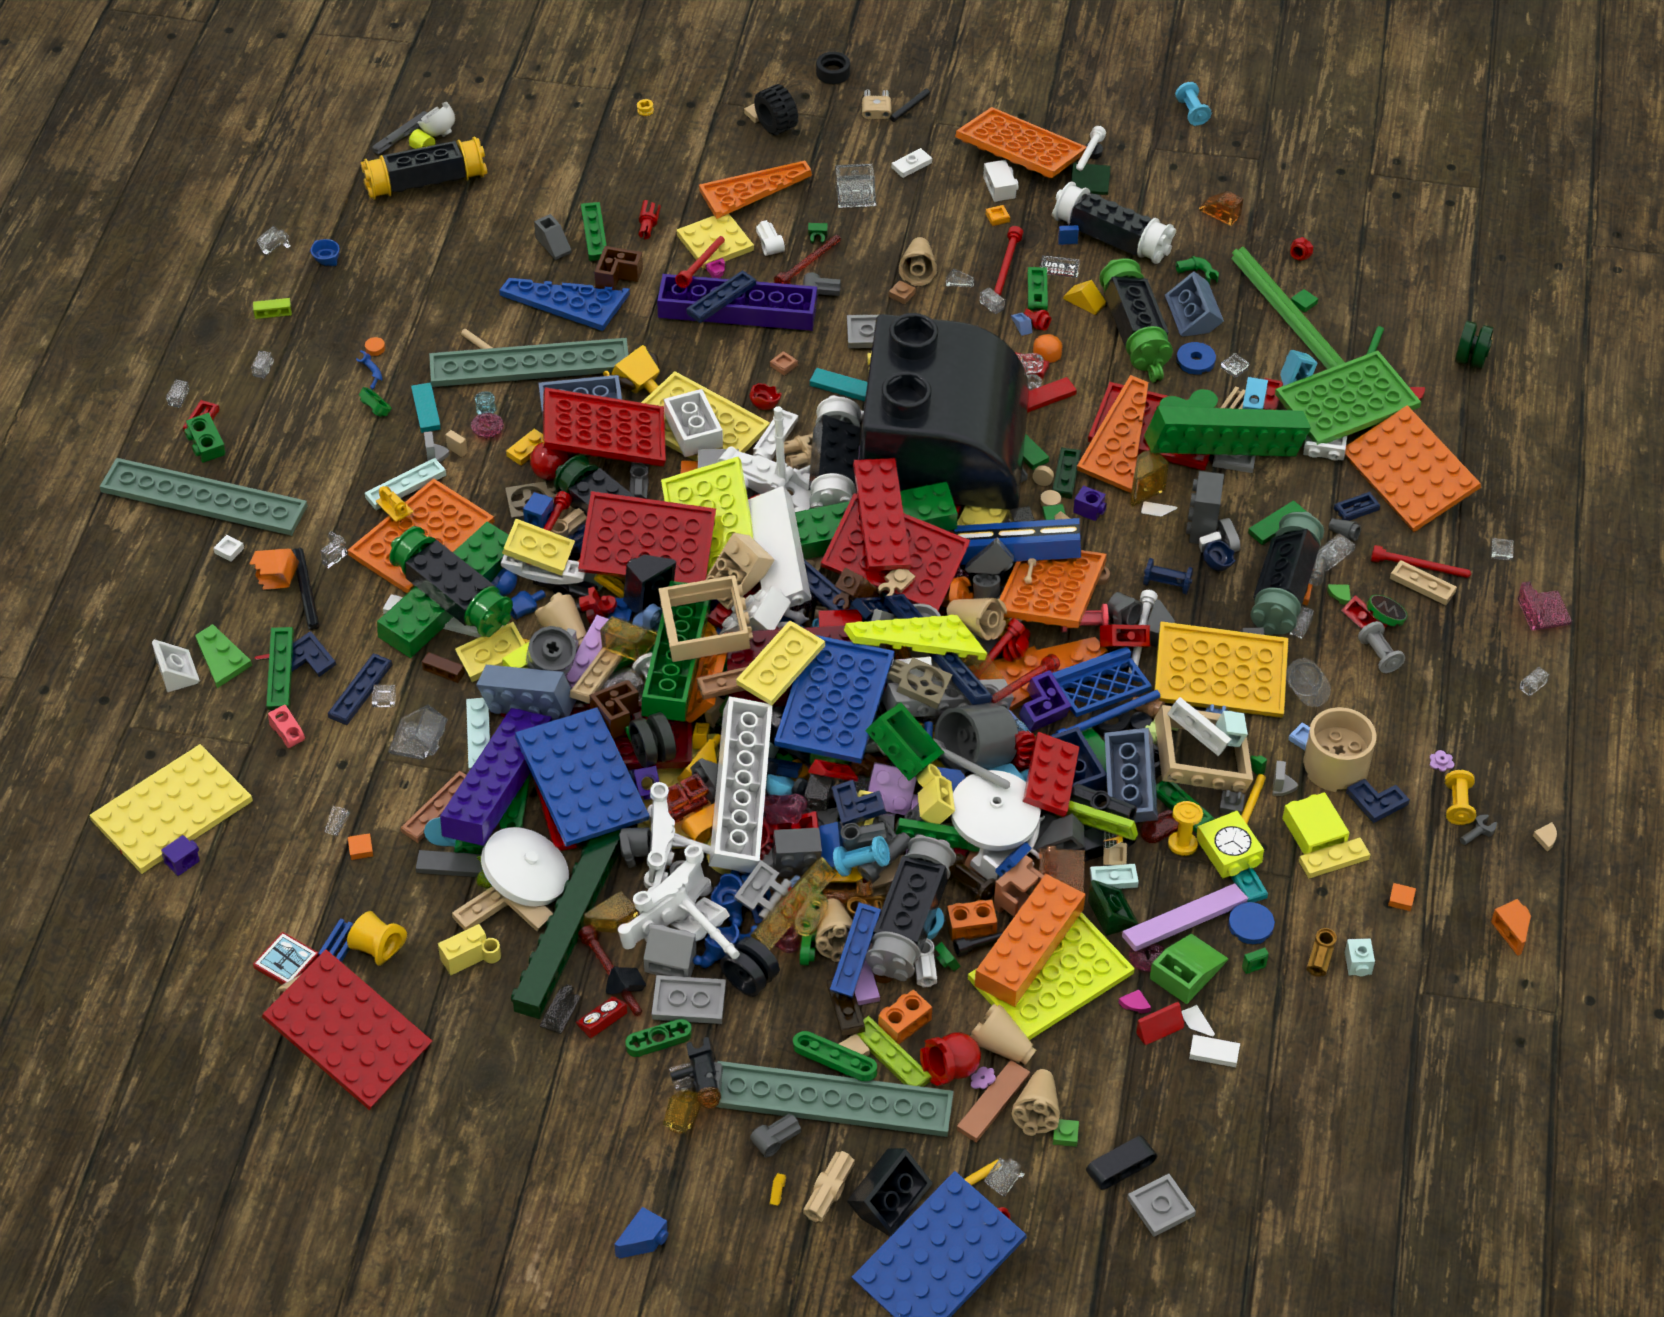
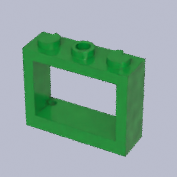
M901 702L881 715L865 730L908 781L916 777L925 767L933 764L945 753Z

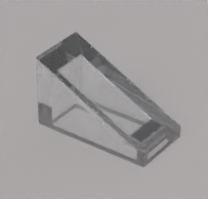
M952 269L946 277V286L973 287L974 277Z
M1302 606L1300 614L1297 616L1296 627L1290 634L1303 638L1312 622L1314 610Z
M333 806L324 832L338 836L351 812Z

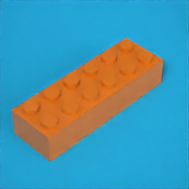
M1045 874L976 969L975 986L1015 1007L1084 910L1086 894Z

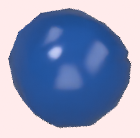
M503 567L491 583L499 589L500 595L507 596L516 587L517 574Z

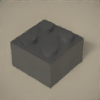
M819 828L774 830L772 858L773 869L779 872L778 876H812L819 874L822 854Z

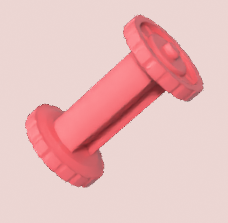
M1102 604L1101 610L1085 611L1080 626L1108 625L1107 604ZM1061 626V632H1067L1068 628Z

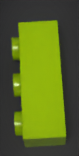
M290 298L253 302L255 319L292 315Z

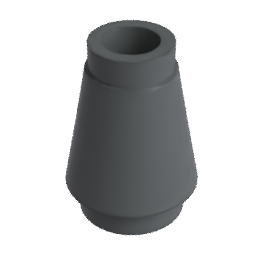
M1332 518L1329 523V530L1348 541H1356L1361 532V525H1358L1356 521Z

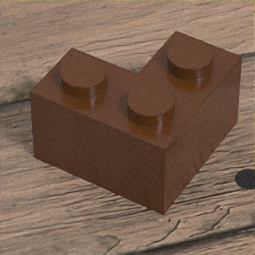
M605 246L594 272L595 288L604 289L606 286L612 287V290H615L619 279L638 282L643 270L642 252Z
M625 680L589 695L590 709L598 707L612 738L615 739L626 734L624 728L629 726L630 715L640 711L639 692L629 680Z

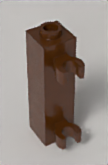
M844 568L835 585L841 593L834 597L833 604L838 605L840 600H845L842 608L847 611L851 605L850 599L854 601L856 598L878 597V589L863 576Z

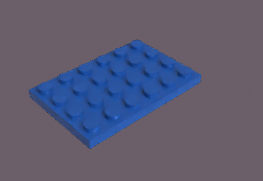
M816 635L825 641V647L794 680L774 744L783 748L861 764L870 737L865 730L875 721L887 682L888 672L894 659V651Z
M598 707L515 732V739L565 846L649 820L650 815Z
M954 1171L852 1276V1279L892 1317H951L1016 1250L1027 1236Z

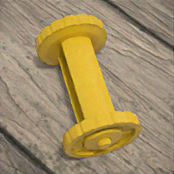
M1455 770L1445 776V785L1452 790L1453 806L1449 807L1446 811V818L1452 824L1465 825L1476 819V810L1468 802V789L1473 787L1475 783V777L1469 771Z
M1183 801L1175 805L1173 809V817L1179 822L1178 831L1170 835L1168 847L1177 855L1188 856L1193 854L1198 847V840L1192 835L1193 825L1201 822L1203 810L1194 802Z

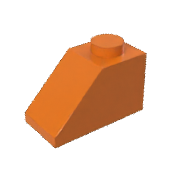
M1518 899L1496 908L1491 923L1517 956L1522 954L1531 918L1527 907L1523 906Z

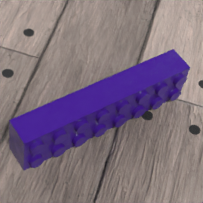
M663 274L657 300L658 318L696 321L687 314L686 309L729 279L692 276L691 284L686 288H681L675 282L677 275ZM756 282L754 287L703 322L813 331L817 307V287Z
M515 708L509 710L441 813L440 821L443 837L481 846L485 845L531 772L515 739V732L551 722V716Z

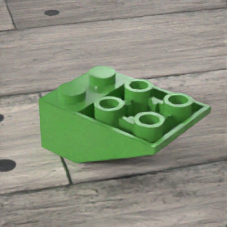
M1190 934L1166 948L1152 963L1150 979L1185 1004H1188L1223 967L1228 958L1193 934Z

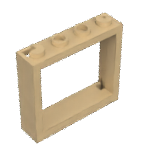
M735 575L659 588L672 662L750 649L749 640L753 639L751 626L747 627L750 624L748 612H744L747 609L745 598H740V596H743L742 585H737ZM732 596L740 631L678 642L671 607Z
M1162 705L1155 716L1162 781L1245 793L1253 781L1247 736L1240 747H1234L1238 773L1177 764L1175 762L1171 727L1184 728L1167 715L1172 706ZM1197 710L1216 726V722L1221 714Z

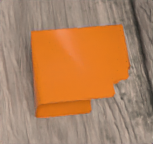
M291 549L255 551L249 564H255V576L259 580L258 584L264 585L263 590L288 588L299 565V561Z

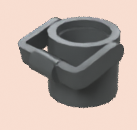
M976 574L973 578L974 599H999L1005 587L1000 586V577L997 574Z
M1116 592L1110 598L1107 605L1108 616L1113 619L1115 625H1122V623L1124 625H1136L1143 611L1142 602L1121 592Z
M649 827L622 828L619 834L621 855L625 858L628 868L637 867L635 857H648L650 853L651 830Z

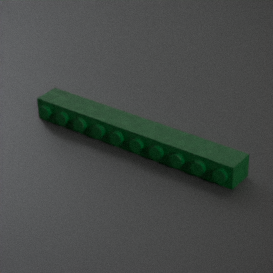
M621 829L591 838L588 845L583 846L581 859L573 867L572 878L566 881L564 894L556 902L554 915L549 916L546 924L547 929L545 933H541L539 936L536 952L533 951L531 953L527 970L522 971L520 984L512 992L511 1002H513L514 1012L541 1019L621 851L619 836Z

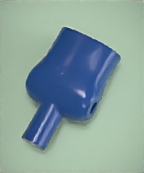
M540 590L532 595L527 591H520L511 598L513 607L510 615L517 620L536 611V602L546 597L544 591Z

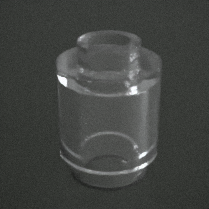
M1318 555L1308 583L1313 586H1318L1324 581L1326 564L1323 558Z

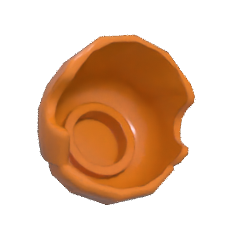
M1051 334L1038 336L1033 344V356L1049 361V363L1056 362L1062 355V342L1057 336Z

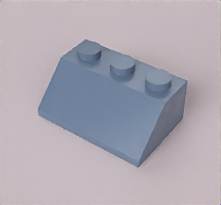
M1192 272L1165 294L1179 333L1183 337L1210 333L1224 322L1208 281L1195 272Z

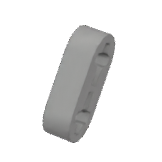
M1230 518L1218 520L1217 527L1222 541L1235 552L1240 551V540Z

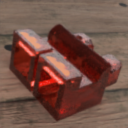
M698 773L680 781V785L676 783L668 787V812L676 823L683 820L684 816L692 812L697 813L703 809V806L709 804L705 796L709 794L708 787Z

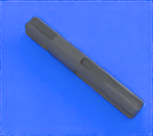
M421 112L372 146L373 152L380 155L418 129L420 126L417 122L422 121L421 118L428 112Z

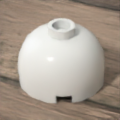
M448 102L442 103L443 107L441 109L438 107L434 108L421 118L422 121L417 122L425 133L434 137L439 135L445 137L452 131L451 127L455 122V114Z

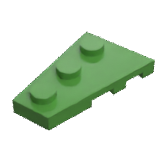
M213 624L195 635L217 688L252 666L251 660Z

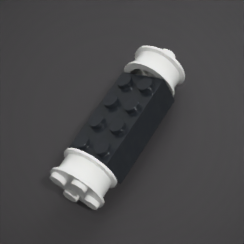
M1069 182L1063 190L1060 189L1057 192V202L1052 212V216L1056 221H1066L1069 226L1078 225L1079 231L1128 253L1138 255L1140 258L1148 257L1154 264L1159 263L1165 255L1168 256L1171 252L1172 245L1170 244L1176 233L1173 225H1164L1160 223L1158 218L1151 219L1148 216H1142L1132 209L1119 206L1116 202L1103 199L1100 195L1090 194L1088 188L1081 189L1074 182Z
M833 395L823 400L817 407L816 414L818 418L813 429L808 489L812 494L809 500L811 509L848 502L853 494L856 493L853 462L858 460L859 420L861 410L858 404L851 399Z

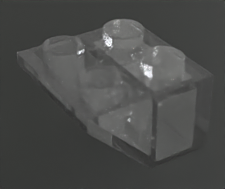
M873 163L835 165L838 208L876 206Z

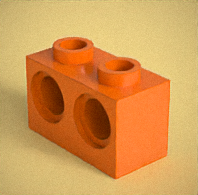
M978 900L963 904L955 903L947 906L946 920L951 941L962 937L971 939L997 933L998 922L992 900Z
M913 989L908 994L901 995L896 1003L890 1007H885L880 1012L878 1025L895 1042L900 1044L932 1020V1006Z

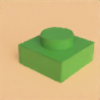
M1059 1119L1058 1127L1054 1130L1053 1145L1077 1147L1079 1121Z

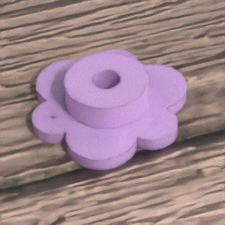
M1438 750L1435 754L1430 755V767L1439 769L1441 772H1445L1446 769H1452L1454 767L1453 757L1442 750Z
M980 1067L977 1073L971 1076V1086L974 1089L979 1087L985 1089L996 1080L993 1068Z

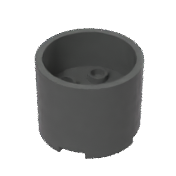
M991 702L945 710L936 723L934 738L943 742L947 750L988 770L1009 764L1013 760L1017 752L1014 748L1015 734H1018V729L1010 711L1004 706ZM943 757L939 758L948 769L961 770L962 773L971 772Z

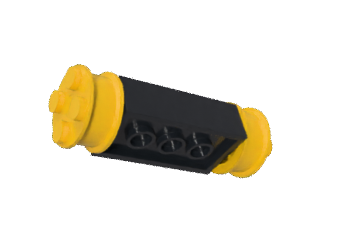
M475 136L469 141L461 142L457 140V144L455 141L383 156L380 155L379 159L370 161L365 158L361 162L362 172L365 174V189L368 191L369 198L373 200L376 199V196L388 194V196H391V190L392 192H403L410 188H422L424 185H437L449 180L457 181L463 177L468 181L469 177L480 175L482 178L487 174V167L482 159L485 157L484 149L480 145L479 138L476 139Z

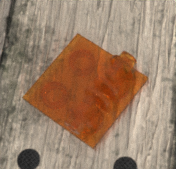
M1047 846V849L1040 848L1039 872L1043 875L1047 874L1084 893L1085 850L1056 849L1055 846Z

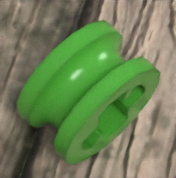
M1159 363L1155 364V366H1148V375L1151 382L1154 383L1157 379L1162 381L1164 378L1163 369Z

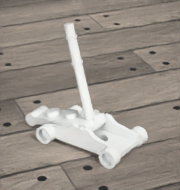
M779 406L775 407L773 420L775 421L774 438L776 440L777 462L770 460L769 453L764 449H757L752 456L739 452L734 447H728L717 462L738 456L741 459L746 488L749 487L760 494H764L784 486L785 489L791 490L794 493L792 500L795 512L811 509L809 500L812 494L808 490L809 481L797 469H793L785 463L784 416L782 408Z
M656 782L651 786L650 797L653 803L647 809L650 815L649 821H651L650 853L647 857L649 871L644 876V885L649 893L668 877L669 873L665 872L667 865L671 866L674 853L672 852V847H688L689 845L697 844L702 847L703 853L709 855L711 845L694 841L675 833V820L670 816L667 805L669 790L667 785L662 782Z
M697 844L689 845L684 851L686 861L651 893L641 891L633 896L635 908L639 910L640 915L628 924L625 923L618 927L622 946L625 949H632L642 939H645L647 942L651 924L668 926L672 922L683 920L690 913L708 932L710 937L723 948L726 954L732 959H737L740 953L733 943H730L721 934V931L695 906L698 897L709 895L713 887L711 880L704 877L701 863L704 858L702 847Z

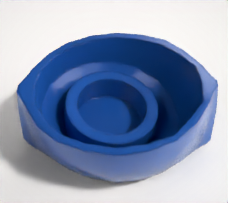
M330 239L315 241L310 250L314 259L321 265H337L340 250L337 242Z

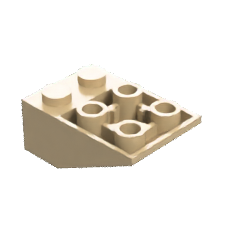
M733 533L706 576V580L735 575L737 585H742L744 596L764 578L775 559L750 535ZM732 596L717 599L726 609H730L734 605Z

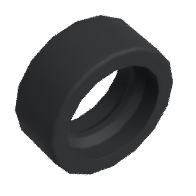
M840 52L823 53L816 61L817 77L822 82L828 84H839L846 81L850 76V59ZM835 65L842 69L828 70L825 67Z

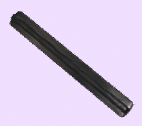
M300 547L298 549L294 548L292 551L299 561L296 573L308 629H318L319 621L304 551Z

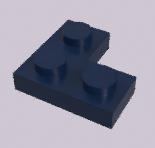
M310 631L293 643L292 672L307 662L320 677L333 668L336 662Z
M1366 779L1347 787L1346 791L1348 796L1372 823L1404 808L1410 801L1397 785L1378 794Z
M853 780L832 787L843 826L849 823L856 824L887 813L880 791L859 797Z

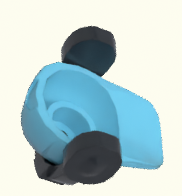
M768 761L765 797L775 806L788 807L798 796H802L808 788V781L804 778H798L794 781L790 777L776 776L778 764L774 761Z

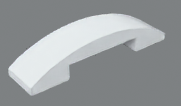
M504 555L501 561V566L527 579L543 583L574 584L583 582L586 575L585 572H578L579 562L572 560L567 561L562 576L533 565H528L507 555Z

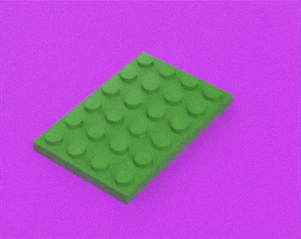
M1379 351L1279 387L1275 391V395L1287 410L1304 412L1311 427L1308 436L1317 445L1321 443L1327 444L1379 424L1407 405L1411 410L1418 409L1421 406V401Z

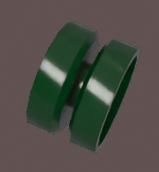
M1466 321L1455 362L1465 365L1471 353L1473 354L1471 360L1472 367L1482 369L1491 348L1494 327L1483 325L1479 335L1476 336L1477 323Z

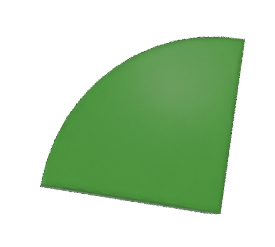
M1328 584V594L1338 600L1340 604L1346 605L1351 600L1349 585Z

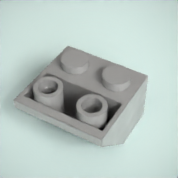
M651 924L644 954V972L662 976L691 977L695 966L692 960L696 956V934L687 930L672 929L665 925Z

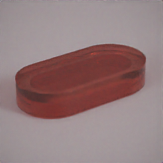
M1164 811L1158 815V820L1145 822L1141 828L1143 840L1148 843H1157L1176 832L1179 822L1174 819L1173 811Z

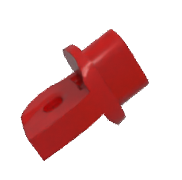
M1025 309L1024 314L1032 319L1035 329H1042L1043 331L1048 329L1052 318L1046 310L1033 312Z

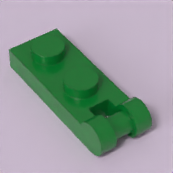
M1028 267V309L1034 311V309L1047 311V268Z

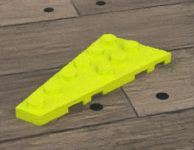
M957 615L846 623L844 628L845 633L855 644L879 647L883 643L892 645L894 649H901L902 646L912 647V651L940 655L952 652L958 654V657L966 658L968 654L977 656L978 660H985L987 652Z

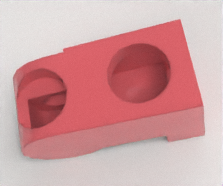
M286 705L268 713L269 725L282 738L288 748L305 740L302 729ZM283 713V716L276 719L277 715Z

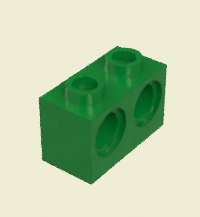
M209 413L186 420L187 429H184L188 441L192 440L194 444L192 445L193 452L196 457H200L202 463L225 455L224 443Z

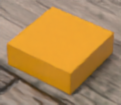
M1004 205L986 209L985 214L992 226L1010 222V216Z

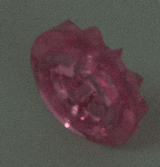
M493 413L480 414L471 422L473 434H477L478 438L484 436L486 440L489 436L495 438L496 434H501V430L504 428L501 417Z
M1156 942L1138 951L1130 948L1129 960L1137 969L1151 972L1152 963L1162 954L1164 947ZM1146 950L1151 954L1149 960H1147L1144 954Z

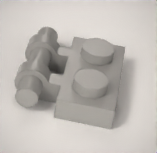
M760 860L736 893L734 899L751 911L757 905L761 906L763 909L758 916L766 920L770 914H774L779 901L789 893L788 889L792 883L786 878L781 884L777 883L775 880L779 872ZM771 888L774 894L768 901L763 896Z

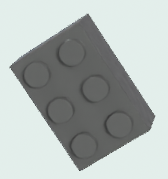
M1199 471L1198 479H1194L1192 491L1196 493L1191 494L1190 506L1192 507L1189 508L1188 520L1192 522L1187 523L1186 534H1190L1189 543L1199 544L1200 537L1216 532L1224 474Z

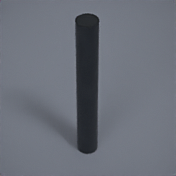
M925 88L890 116V120L895 122L930 95V91Z

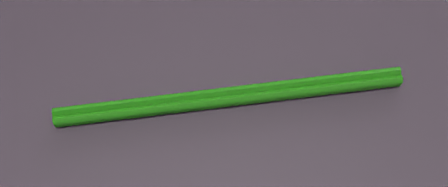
M1243 246L1239 250L1235 249L1232 252L1234 256L1231 259L1327 369L1345 363Z

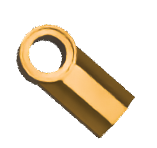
M1322 928L1316 934L1306 968L1313 976H1326L1337 940L1336 933L1329 928Z

